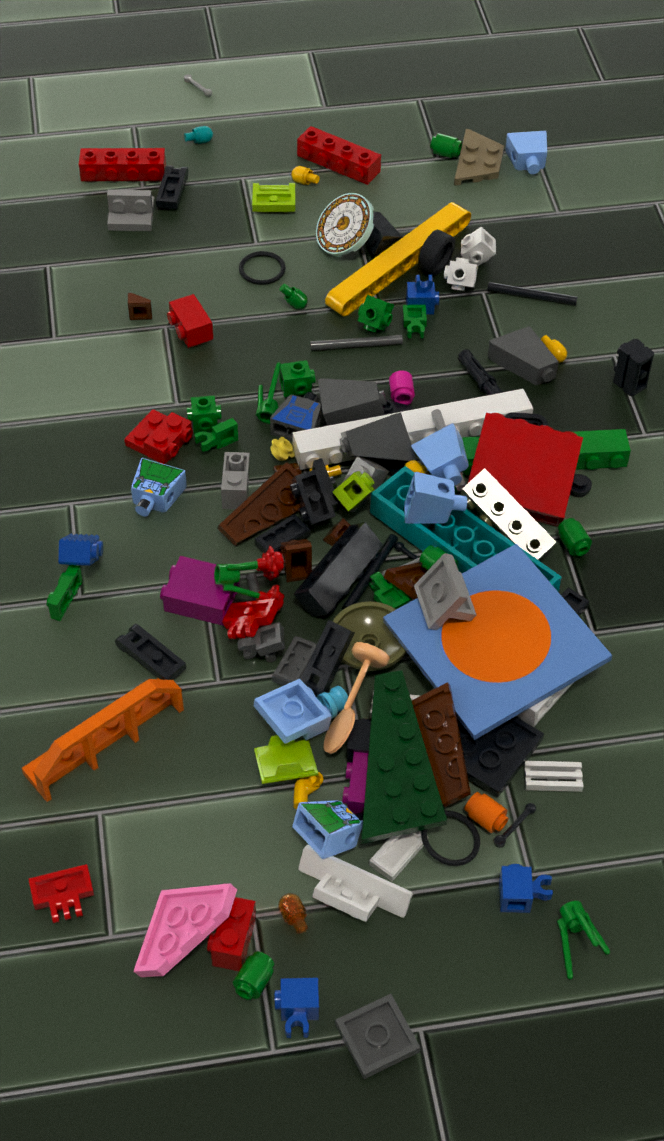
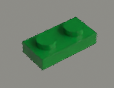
M69 565L66 572L60 575L55 591L49 594L46 604L49 608L51 619L61 621L82 585L83 580L80 566Z

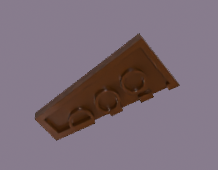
M286 462L222 521L217 529L236 546L299 512L298 508H301L298 498L294 499L290 484H293L292 479L300 474Z
M448 682L412 700L440 798L445 807L471 795L451 685Z

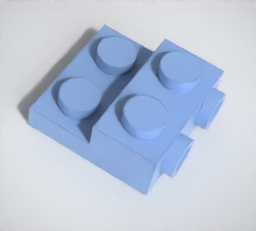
M297 679L254 699L253 706L285 744L301 736L308 740L329 730L332 717L329 709L321 704L315 697L312 689L307 687L301 679Z

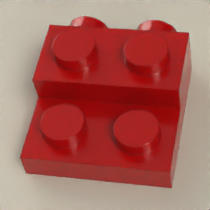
M152 409L124 439L125 446L162 464H166L171 458L176 456L185 442H189L192 438V421L173 412L166 416Z

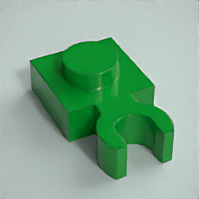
M403 305V325L407 327V337L411 338L413 332H418L420 338H424L425 327L427 326L426 305Z

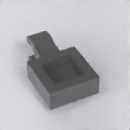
M280 622L259 628L254 637L238 640V650H243L244 659L255 657L257 652L260 656L285 649L284 628Z

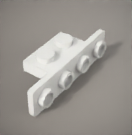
M310 845L304 847L298 869L320 880L314 888L313 898L365 922L376 907H380L401 918L406 916L413 895L411 891L334 856L322 859Z

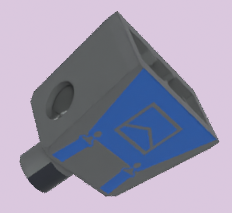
M307 392L303 398L289 395L270 417V435L279 438L284 437L292 441L293 432L319 428L322 420V405L318 402L317 395L312 392Z

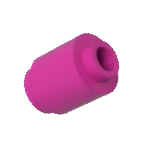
M407 371L394 372L389 377L391 398L394 402L409 405L415 396L412 375Z

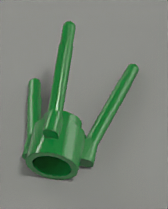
M280 362L276 364L268 397L265 401H263V385L258 386V404L255 415L266 424H270V417L279 408L278 402L273 399L280 372Z
M571 901L564 904L559 910L562 918L557 921L561 930L568 979L573 978L568 929L573 933L584 930L594 947L599 945L605 954H610V949L593 925L580 901Z

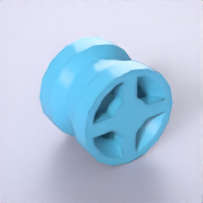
M337 685L331 688L329 693L323 692L319 694L317 699L329 709L332 719L337 716L338 712L344 709L348 695L341 686Z

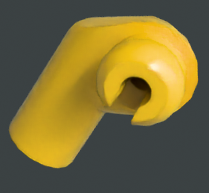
M320 772L316 776L303 777L296 781L293 802L295 809H297L300 802H308V795L321 786L324 778Z

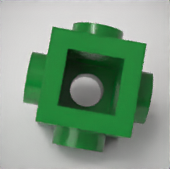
M367 295L365 302L359 307L358 321L364 323L363 328L376 333L377 329L385 331L392 321L393 315L391 313L394 305Z
M307 360L281 364L279 382L284 397H289V395H305L307 392H312V384L316 382L315 372L309 368Z
M215 395L191 397V407L187 408L188 420L193 422L194 435L201 431L212 432V427L217 425V420L222 419L221 405H216Z

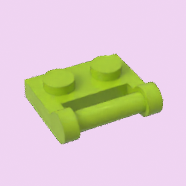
M253 183L252 212H295V183H289V185H259V183Z

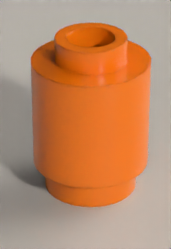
M474 793L464 808L469 813V818L490 833H493L495 830L500 832L509 820L506 816L508 810L485 793Z

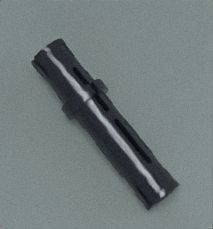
M469 349L459 353V362L478 383V388L481 392L487 395L503 393L496 384V379L485 371Z

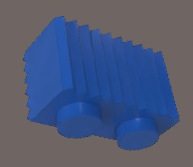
M71 533L59 540V564L90 566L98 561L99 556L103 555V541H99L98 535L93 536L91 534L88 536L87 534L78 535L77 533L73 535Z

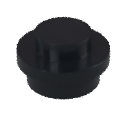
M574 474L570 494L575 497L587 495L592 487L590 478L583 474Z

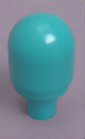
M208 126L195 127L192 129V132L184 133L186 142L194 141V143L198 144L207 143L213 137V131Z

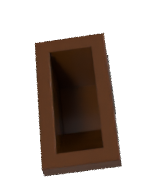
M307 539L281 543L286 582L305 580L312 572L311 542Z

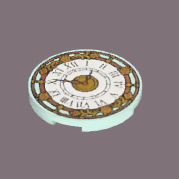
M347 193L334 199L324 209L317 223L316 238L319 246L325 252L335 257H341L351 251L356 252L370 237L374 227V208L365 197L357 193Z

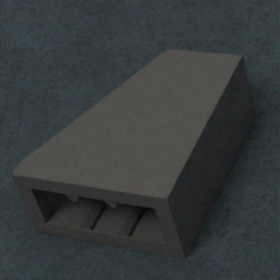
M530 326L489 340L488 358L492 362L534 385L549 382L556 378L559 361Z
M318 379L322 411L328 426L385 415L383 405L387 404L385 393L383 390L379 391L376 382Z
M401 412L341 433V448L350 457L359 456L401 462L417 460Z

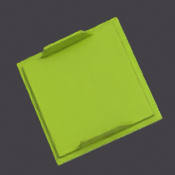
M278 735L271 736L268 746L254 748L262 784L318 775L309 740H293L285 744Z

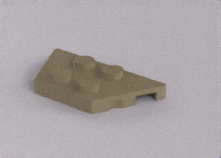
M466 129L454 185H461V181L472 179L473 183L497 179L503 158L504 145L470 129Z

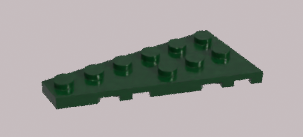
M402 670L375 675L361 844L447 825L446 814Z

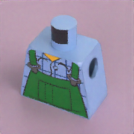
M141 458L131 487L133 503L136 505L135 511L144 517L148 516L151 510L162 513L167 512L187 487L185 470Z
M338 800L300 802L292 827L322 859L353 849L357 845L363 828L364 814L362 812L353 814Z

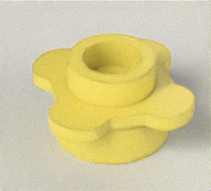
M280 437L279 440H272L270 449L277 460L284 461L288 457L293 458L295 456L293 446L287 439Z

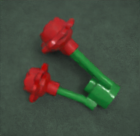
M269 546L267 552L262 554V558L256 559L254 562L216 564L214 570L215 584L223 585V591H233L256 598V600L275 598L279 604L277 611H280L284 604L283 599L285 596L279 591V585H273L267 593L262 591L257 593L233 586L234 583L239 582L240 571L256 569L257 571H263L264 577H268L270 581L279 576V573L284 568V559L281 552H274L272 546Z

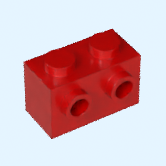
M194 294L169 302L170 312H167L168 321L171 326L174 325L176 327L178 338L184 340L188 348L213 340V323Z
M235 897L229 917L217 927L216 933H210L207 951L211 952L212 966L239 971L242 967L256 921L255 901Z

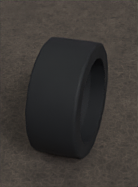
M438 229L433 231L427 237L418 257L419 267L434 275L441 273L453 255L455 248L454 237Z

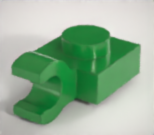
M233 418L220 422L212 427V432L210 433L205 431L196 433L194 435L195 443L205 441L201 443L202 452L210 450L213 446L217 450L238 441V424Z
M379 571L370 576L373 582L369 586L374 592L373 599L376 602L387 604L396 610L410 602L411 599L408 595L392 583L388 584Z

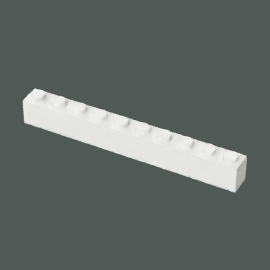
M524 389L401 412L411 444H414L437 432L431 414L435 409L441 411L446 426L454 423L461 437H473L480 435L486 412L500 413L504 416L511 412L533 414V407ZM396 413L293 432L292 446L299 468L301 470L312 468L314 460L322 458L324 465L355 460L356 457H350L347 452H343L340 445L341 433Z

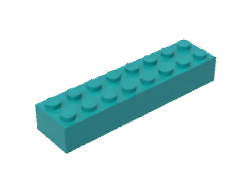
M406 466L371 493V514L420 550L424 551L428 546L433 545L453 555L458 561V568L461 573L515 545V543L467 509L465 511L452 510L446 523H405L404 502L414 472ZM523 550L559 592L561 576Z

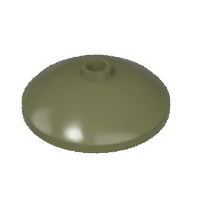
M372 601L356 603L343 609L333 622L355 632L342 662L353 668L361 669L363 663L352 654V648L356 642L373 645L386 652L390 657L385 667L375 668L369 666L367 671L385 669L401 660L406 651L383 622V617L396 609L387 604Z

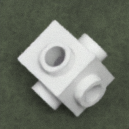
M482 227L466 235L461 240L462 258L470 259L469 262L471 264L479 266L496 254V239Z
M456 257V261H450V266H445L444 279H447L448 285H452L451 289L464 291L465 287L475 288L478 265L470 264V259ZM459 271H464V275L461 278H458L457 273Z

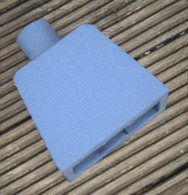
M546 131L507 133L505 151L516 170H528L530 174H536L540 169L545 168L547 157Z
M454 423L411 445L432 476L452 480L454 486L462 481L460 472L466 470L469 464L463 439Z
M414 472L404 502L405 523H446L452 510H466L467 496L455 495L454 482L452 480Z

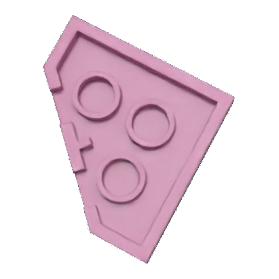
M229 883L161 890L133 972L140 977H156L167 974L229 917L237 889Z

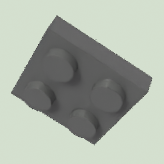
M392 994L335 1020V1025L363 1079L420 1052L421 1047Z

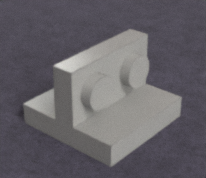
M108 190V230H152L155 198L152 196L151 190Z
M444 553L414 585L428 629L438 630L449 618L471 621L477 615L462 573L458 571L453 555Z

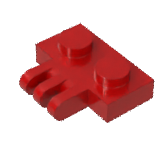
M276 599L231 603L222 620L225 628L228 629V638L254 637L259 626L271 625L279 608Z
M87 864L29 878L35 910L50 907L53 923L59 922V914L57 912L59 910H63L65 920L71 919L69 911L71 907H74L77 917L83 916L80 899L94 896Z

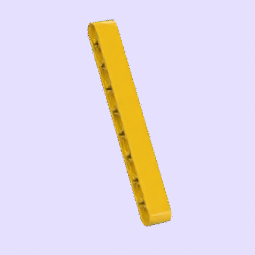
M454 202L449 203L334 287L327 294L325 304L343 317L349 315L365 302L367 295L375 296L418 263V257L424 242L433 231L438 229L454 237L469 224L471 213Z

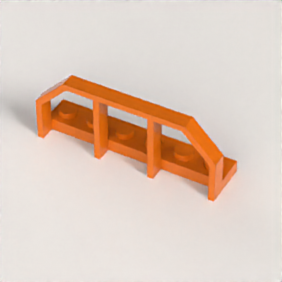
M159 678L146 680L56 739L47 752L22 767L24 776L46 802L52 799L49 790L51 784L84 762H87L93 770H96L98 768L96 754L126 734L134 743L139 741L137 727L169 705H172L179 713L184 710L182 689L174 680H161Z

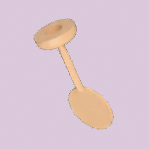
M356 642L352 648L353 656L362 662L363 665L344 709L335 717L326 733L323 747L324 751L329 754L335 753L340 749L352 731L355 722V712L351 707L369 666L383 668L390 660L386 652L368 643Z

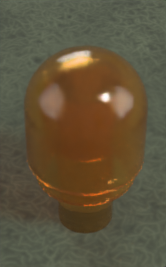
M293 893L283 895L279 900L278 907L284 921L288 925H294L297 933L305 932L308 929L304 920L307 914L300 897Z

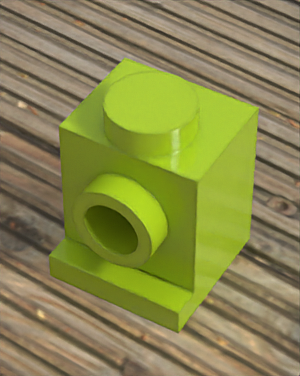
M357 471L333 491V494L348 511H351L375 490L372 487L374 481L366 472L361 474L360 471ZM356 484L362 488L361 493L355 491L354 487Z

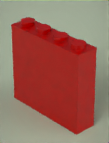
M486 412L468 483L485 468L536 521L558 527L565 517L583 437L577 436V434L570 431L561 432L553 430V428L547 425L537 426L523 419L514 420L506 418L500 413Z

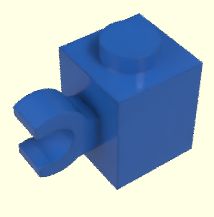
M416 275L415 282H407L406 305H426V314H434L435 305H439V291H435L432 275H429L428 280L425 282L420 281V275Z
M520 864L502 866L499 877L500 912L530 913L533 898L550 900L553 890H544L541 888V885H551L552 876L544 874L538 876L535 881H532L531 867H524Z
M318 978L281 979V990H275V1010L281 1009V1021H286L285 1034L287 1038H291V1029L294 1026L302 1027L303 1037L307 1038L309 1035V1023L307 1020H319Z

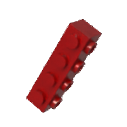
M310 126L297 138V156L366 185L381 172V154Z
M80 148L79 171L81 181H162L166 169L165 148Z

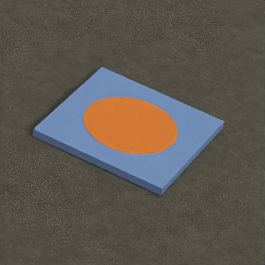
M517 543L462 573L477 614L471 621L449 618L438 630L428 629L418 598L383 617L385 625L434 689L447 682L451 685L456 717L474 740L612 660V654Z

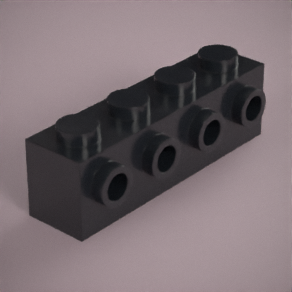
M366 522L350 525L295 591L294 596L312 617L328 616L336 609V603L340 598L349 593L352 583L364 574V568L367 564L371 563L378 556L377 552L383 544Z

